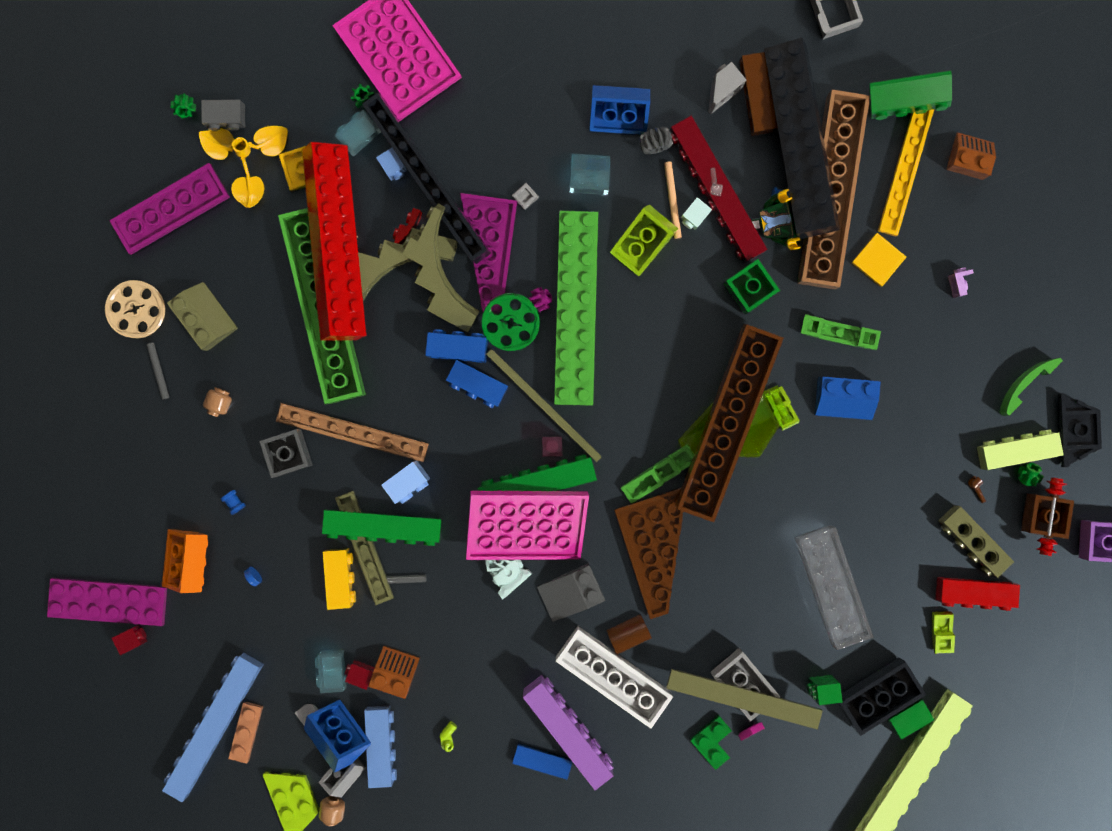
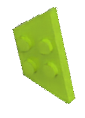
M264 772L263 778L284 831H303L319 813V807L307 776Z

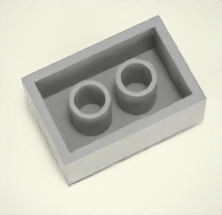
M740 648L710 672L716 681L780 697ZM740 709L750 722L759 715L758 713Z

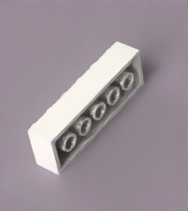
M579 626L576 627L556 656L557 663L649 728L653 727L673 698L670 690Z

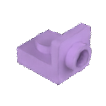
M965 267L954 270L955 274L948 276L953 298L967 295L968 284L963 276L973 274V269L966 271Z

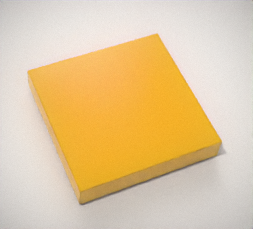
M304 147L279 154L291 192L306 188L302 155Z
M876 233L852 261V264L882 287L905 260L906 256Z

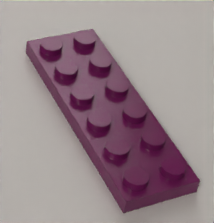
M208 163L109 221L128 254L132 255L227 200L230 196L214 168Z
M51 578L47 617L163 626L165 622L167 588L162 586Z

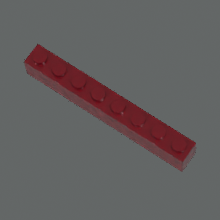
M692 115L672 126L670 129L672 142L678 145L680 149L678 151L683 161H687L690 175L693 178L696 177L698 189L702 194L705 193L708 198V206L712 209L711 211L714 210L717 214L716 220L719 226L725 228L727 232L725 234L730 244H734L736 248L735 254L738 259L746 263L764 253L768 249Z

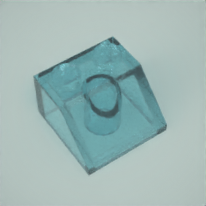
M572 154L570 192L608 195L610 156Z

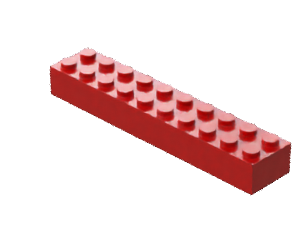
M310 142L302 149L320 341L358 340L366 336L348 146Z

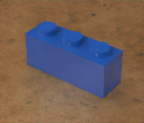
M458 360L455 361L446 381L450 382L449 386L457 391L462 388L467 391L465 395L475 400L478 396L484 399L483 404L491 408L494 405L499 407L509 387Z

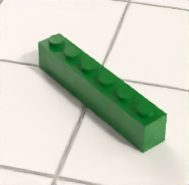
M324 510L322 534H326V538H338V535H344L349 540H358V537H366L365 541H377V538H384L385 542L388 543L404 540V544H416V541H423V545L435 546V542L439 543L441 519Z

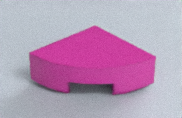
M759 722L740 732L738 736L742 741L765 728L762 722Z

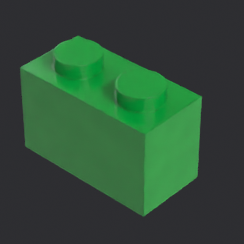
M832 675L809 677L807 693L811 695L818 705L843 703L840 682Z
M919 699L887 720L895 734L902 740L934 721V718L924 701Z

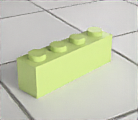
M1049 429L1039 431L1040 435L1035 436L1032 433L1022 434L1020 439L1007 437L1002 438V442L995 443V440L983 442V446L977 447L981 469L990 470L1062 456L1063 450L1060 434Z

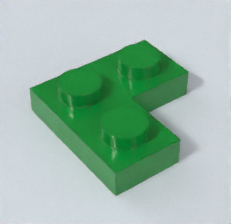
M718 714L696 733L690 741L715 770L730 758L718 742L732 730Z

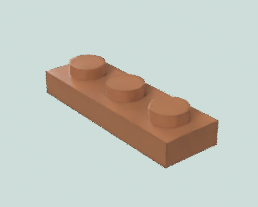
M249 702L243 703L228 759L246 764L249 762L263 706Z

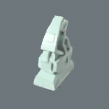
M485 560L487 572H490V575L493 577L492 581L501 587L498 594L502 600L533 574L529 569H524L521 560Z

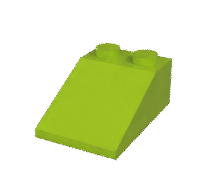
M647 205L641 210L610 253L636 275L640 276L679 228L651 205Z

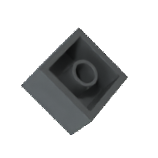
M301 429L292 430L259 441L271 478L313 466Z

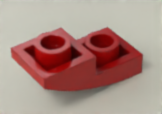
M413 208L412 213L409 212L406 218L408 225L400 224L399 228H395L393 234L394 243L402 245L405 242L406 236L411 233L412 228L416 229L422 216L421 210Z

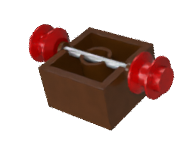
M1051 477V481H1046L1050 484V488L1045 489L1048 494H1053L1050 497L1029 493L1026 496L1021 531L1040 534L1046 537L1037 540L1041 543V546L1036 548V550H1040L1039 554L1052 556V553H1057L1053 550V545L1058 543L1050 538L1069 539L1074 500L1061 499L1057 496L1066 493L1062 490V486L1067 485L1063 483L1064 479Z

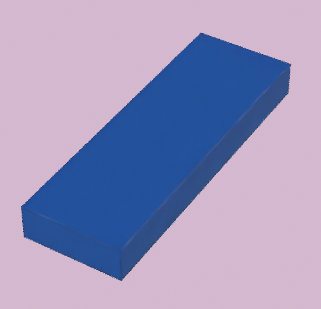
M522 744L517 745L512 764L568 780L573 763L569 758Z

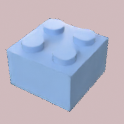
M414 461L383 483L382 487L395 504L398 502L403 504L413 497L412 492L415 490L419 492L429 485L427 481L431 478L420 463Z

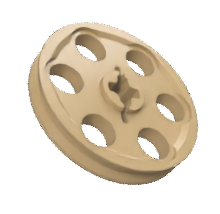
M130 280L117 285L110 292L105 304V314L108 323L117 333L130 338H143L154 333L162 324L165 316V303L159 291L152 285L138 280ZM129 286L132 289V294L129 297H125L123 290ZM145 289H149L151 291V297L149 299H144L142 297V292ZM119 302L121 309L115 313L112 310V304ZM133 305L139 307L137 314L131 312L134 309ZM153 306L159 309V314L156 317L150 315V309ZM123 319L128 321V328L125 330H121L119 327V323ZM144 321L148 326L147 330L140 332L138 325Z

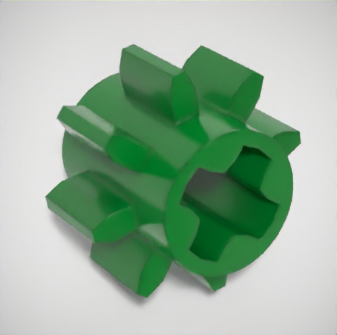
M359 84L357 89L352 88L354 96L351 97V100L357 101L355 105L359 108L360 105L363 106L362 104L374 96L375 93L369 92V85L365 88ZM365 93V99L361 100L362 94Z
M183 93L179 96L175 95L174 101H171V108H174V115L177 114L183 119L188 116L192 117V111H196V104H193V97Z
M1025 463L1024 466H1020L1017 472L1020 475V482L1025 486H1036L1037 483H1041L1044 477L1041 474V467L1035 463Z

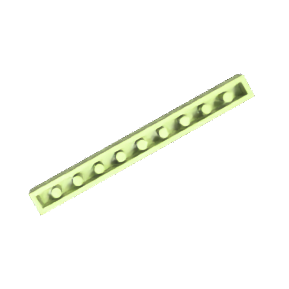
M947 689L931 713L934 721L921 728L855 831L895 830L899 818L907 812L908 804L918 795L920 786L929 778V772L938 764L942 752L948 749L950 740L953 735L959 732L961 723L970 715L973 705Z

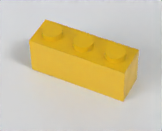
M349 548L323 551L327 610L351 608L354 605L353 602H356V592L352 591V583H354L355 577L354 572H351L350 564H353L352 552L349 553Z

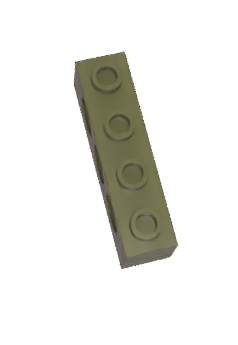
M954 505L938 520L942 525L941 529L947 535L951 534L955 538L954 542L961 549L965 548L969 552L967 556L973 562H978L982 566L980 569L987 576L998 578L1014 563L961 506ZM963 524L964 531L959 533L958 527ZM977 538V545L972 547V540ZM987 552H990L991 557L986 561L985 555Z

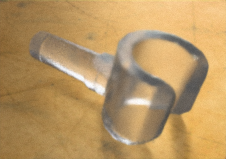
M711 168L712 185L710 193L720 196L723 185L717 184L715 168Z

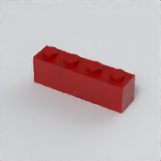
M937 577L935 600L941 602L943 606L954 607V604H961V607L973 608V605H980L982 609H992V606H997L1000 610L1011 611V608H1019L1020 585L1013 582Z

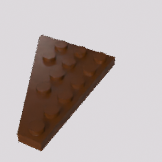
M681 488L614 509L650 619L668 614L683 520V511L675 507Z

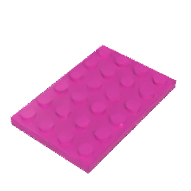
M368 0L332 25L399 121L462 78L409 0Z
M470 491L466 560L581 559L589 501L588 491Z

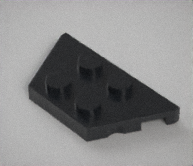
M1058 394L1060 439L1063 450L1061 467H1069L1070 464L1077 460H1082L1088 454L1102 448L1100 410L1093 406H1088L1082 401L1068 397L1066 394Z

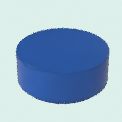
M249 567L244 571L245 579L252 586H257L262 582L261 575L255 568Z

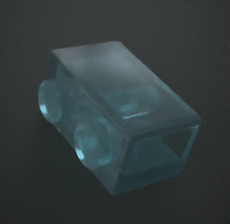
M363 110L362 112L355 113L347 125L344 124L339 127L335 136L342 145L348 146L349 153L354 157L381 131Z
M344 650L321 651L318 657H315V667L319 670V676L316 677L317 688H320V693L343 692L346 689Z

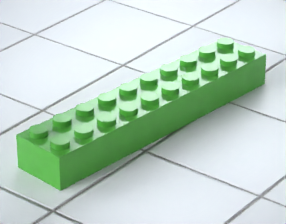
M308 208L278 215L324 403L332 404L364 396L366 393L353 340L320 341Z
M560 211L554 405L593 406L598 212Z

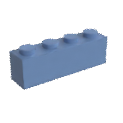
M390 705L367 706L364 711L365 732L371 742V745L366 749L368 788L392 787L394 780H397V769L393 768V761H396V750L392 749V742H395V731L391 730V723H394V711H390Z

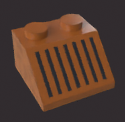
M957 132L946 170L981 180L991 176L996 159L994 142Z
M383 646L369 687L406 699L420 657Z

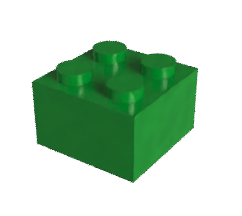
M759 259L723 283L744 314L749 313L780 291Z

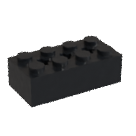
M899 657L843 692V703L838 704L854 730L862 736L926 696V693L908 664Z

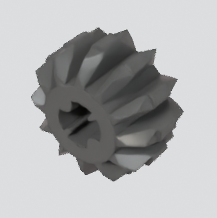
M666 127L650 129L644 132L639 139L643 153L648 155L667 150L673 143L671 132Z

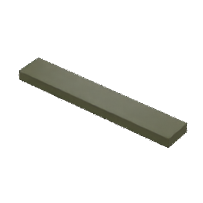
M354 491L335 498L340 511L362 513ZM358 537V540H351L375 605L394 599L373 541H365L366 537Z

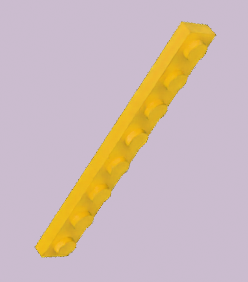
M934 109L928 110L923 114L911 113L878 232L895 237L899 234Z

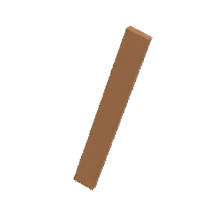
M284 403L280 404L276 422L421 462H424L429 446L425 442Z

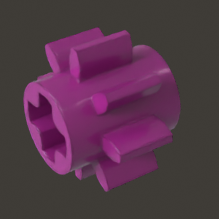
M540 287L530 292L532 296L529 297V300L539 312L551 307L549 303L552 302V296L547 289L543 290Z

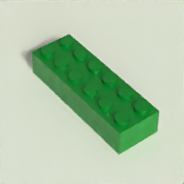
M583 454L575 456V460L568 462L567 459L557 461L556 466L549 467V464L538 466L537 471L531 472L530 469L519 471V475L512 477V474L500 477V481L494 482L493 479L481 482V486L477 489L478 491H559L596 481L597 478L591 457Z

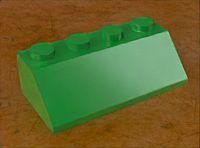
M945 71L870 83L869 103L871 119L883 120L893 115L903 117L907 113L913 112L923 114L933 109H936V111L946 110L948 107H951L952 72Z

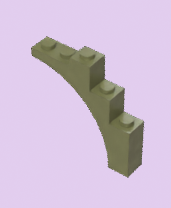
M437 204L428 211L426 216L428 221L426 225L422 224L418 235L414 234L411 238L407 237L402 246L405 249L402 255L420 264L415 273V276H417L415 283L433 292L427 301L430 304L427 311L469 332L480 311L468 304L454 290L442 268L438 252V232L445 207Z
M412 228L411 233L406 236V239L407 237L411 238L414 234L418 235L419 230ZM438 235L440 259L453 262L458 242ZM384 240V243L380 244L378 249L379 258L358 252L363 301L371 288L384 275L396 267L413 261L402 255L405 250L402 248L403 245Z

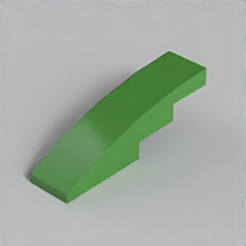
M686 444L623 485L621 489L632 504L661 487L666 481L689 467L694 456L693 451Z

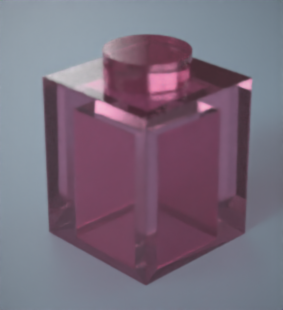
M562 436L542 437L543 456H562Z

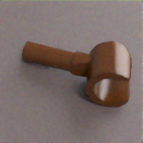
M973 476L969 480L968 485L975 490L981 503H984L986 500L979 488L983 481L979 477Z

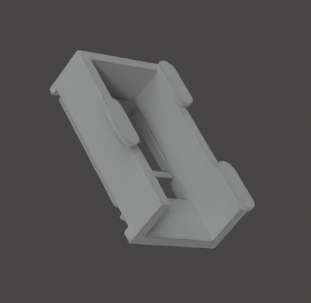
M810 0L822 33V39L858 28L863 22L857 1L844 0L851 21L830 28L820 3L822 0Z

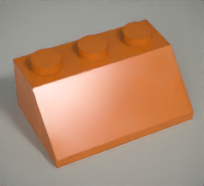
M168 529L162 587L179 593L202 592L204 567L206 566L205 555L206 548L208 547L207 534Z

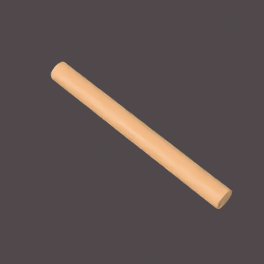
M665 162L664 167L672 223L679 228L674 234V239H679L682 236L672 162Z

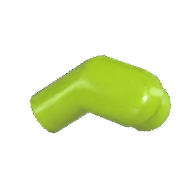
M452 721L447 724L439 735L441 747L446 752H450L454 748L452 733L456 730L457 725Z

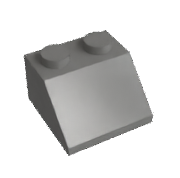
M732 62L727 66L726 64L720 66L716 70L717 73L713 76L714 80L711 85L708 110L710 114L740 92L746 82L744 76Z

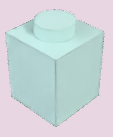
M696 198L681 217L683 225L690 230L692 228L696 230L712 209L699 198Z

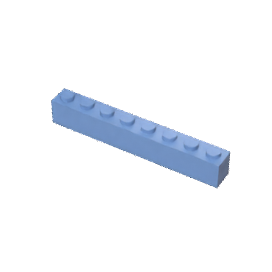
M246 653L234 658L230 665L233 667L232 670L224 675L221 680L223 684L221 689H217L211 698L213 700L210 707L207 706L202 714L204 719L201 724L198 722L193 729V738L191 740L188 739L182 749L185 752L182 757L179 756L174 762L173 767L175 769L173 773H169L163 783L166 785L162 790L163 792L180 802H183L189 796L264 665L263 663Z

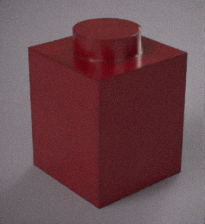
M137 625L113 637L112 640L119 654L122 655L146 643L147 635L144 629Z
M354 660L351 665H347L344 673L347 676L345 682L367 690L375 667Z

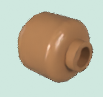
M217 387L214 390H209L203 402V407L208 409L207 413L218 417L219 414H226L232 398L229 396L230 393Z
M328 796L322 799L319 808V819L327 826L337 825L344 818L345 802L335 796Z

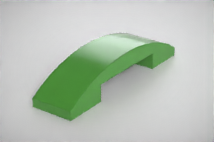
M804 315L800 334L839 344L877 350L881 331Z
M1055 358L1040 362L1019 376L1006 393L1000 408V414L1002 416H1010L1022 403L1017 396L1039 374H1051L1063 360Z

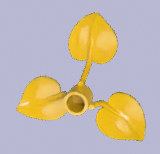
M267 126L259 129L254 135V141L257 145L252 144V142L248 143L242 137L234 139L228 130L222 128L218 131H200L201 145L211 158L223 160L228 156V152H233V150L241 158L246 178L239 177L233 182L231 187L232 194L244 207L251 208L255 206L264 194V184L261 178L257 176L250 177L245 157L249 156L251 147L254 149L261 148L262 153L266 156L273 157L279 155L286 146L288 129L282 126Z

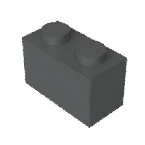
M201 100L202 124L208 130L218 131L220 128H227L228 130L236 131L239 128H245V104L241 100Z

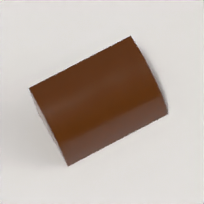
M641 614L606 630L617 654L652 638Z

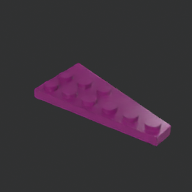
M460 193L465 216L491 251V254L479 263H474L482 311L484 312L487 304L492 299L505 294L517 201ZM495 304L491 307L493 313L499 314L502 312V307Z

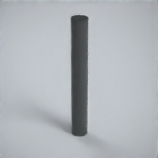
M154 343L146 344L162 400L168 399L170 397Z
M426 574L386 576L389 584L427 582Z

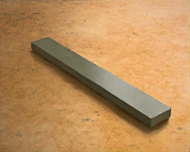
M493 350L486 354L596 462L601 458V455Z
M672 668L666 685L667 689L817 730L823 712L819 708Z

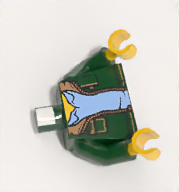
M785 189L772 195L764 203V209L759 212L760 218L752 219V223L756 230L763 229L764 236L770 238L773 242L787 246L790 250L800 249L801 247L796 244L800 237H796L797 233L791 205L792 197L789 198L787 196L789 189Z

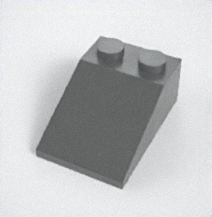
M589 563L537 586L553 622L605 601V597Z

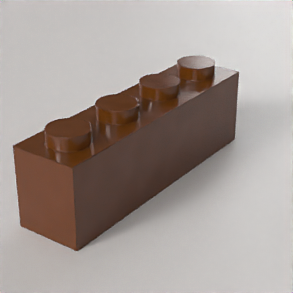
M765 52L743 55L739 60L741 74L746 79L743 89L751 136L774 133L778 125Z

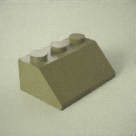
M204 282L182 291L167 302L201 350H210L238 329Z

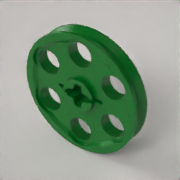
M506 293L499 295L487 304L483 312L482 329L484 335L492 345L506 351L523 349L533 342L539 331L540 319L536 307L528 298L520 294ZM512 300H519L521 306L518 309L512 308L510 306ZM498 304L502 307V312L495 314L492 312L491 307ZM526 313L534 314L535 319L532 322H527L524 319ZM510 318H513V319H514L513 321H514L516 324H512V326H508V322H506V321H509ZM491 322L496 323L498 329L494 332L487 329V325ZM521 331H528L530 337L526 340L519 337ZM505 335L510 336L512 341L510 344L505 345L501 342V337Z

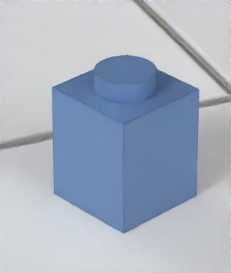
M393 148L376 157L391 181L393 179L398 180L405 175L404 172L407 170Z

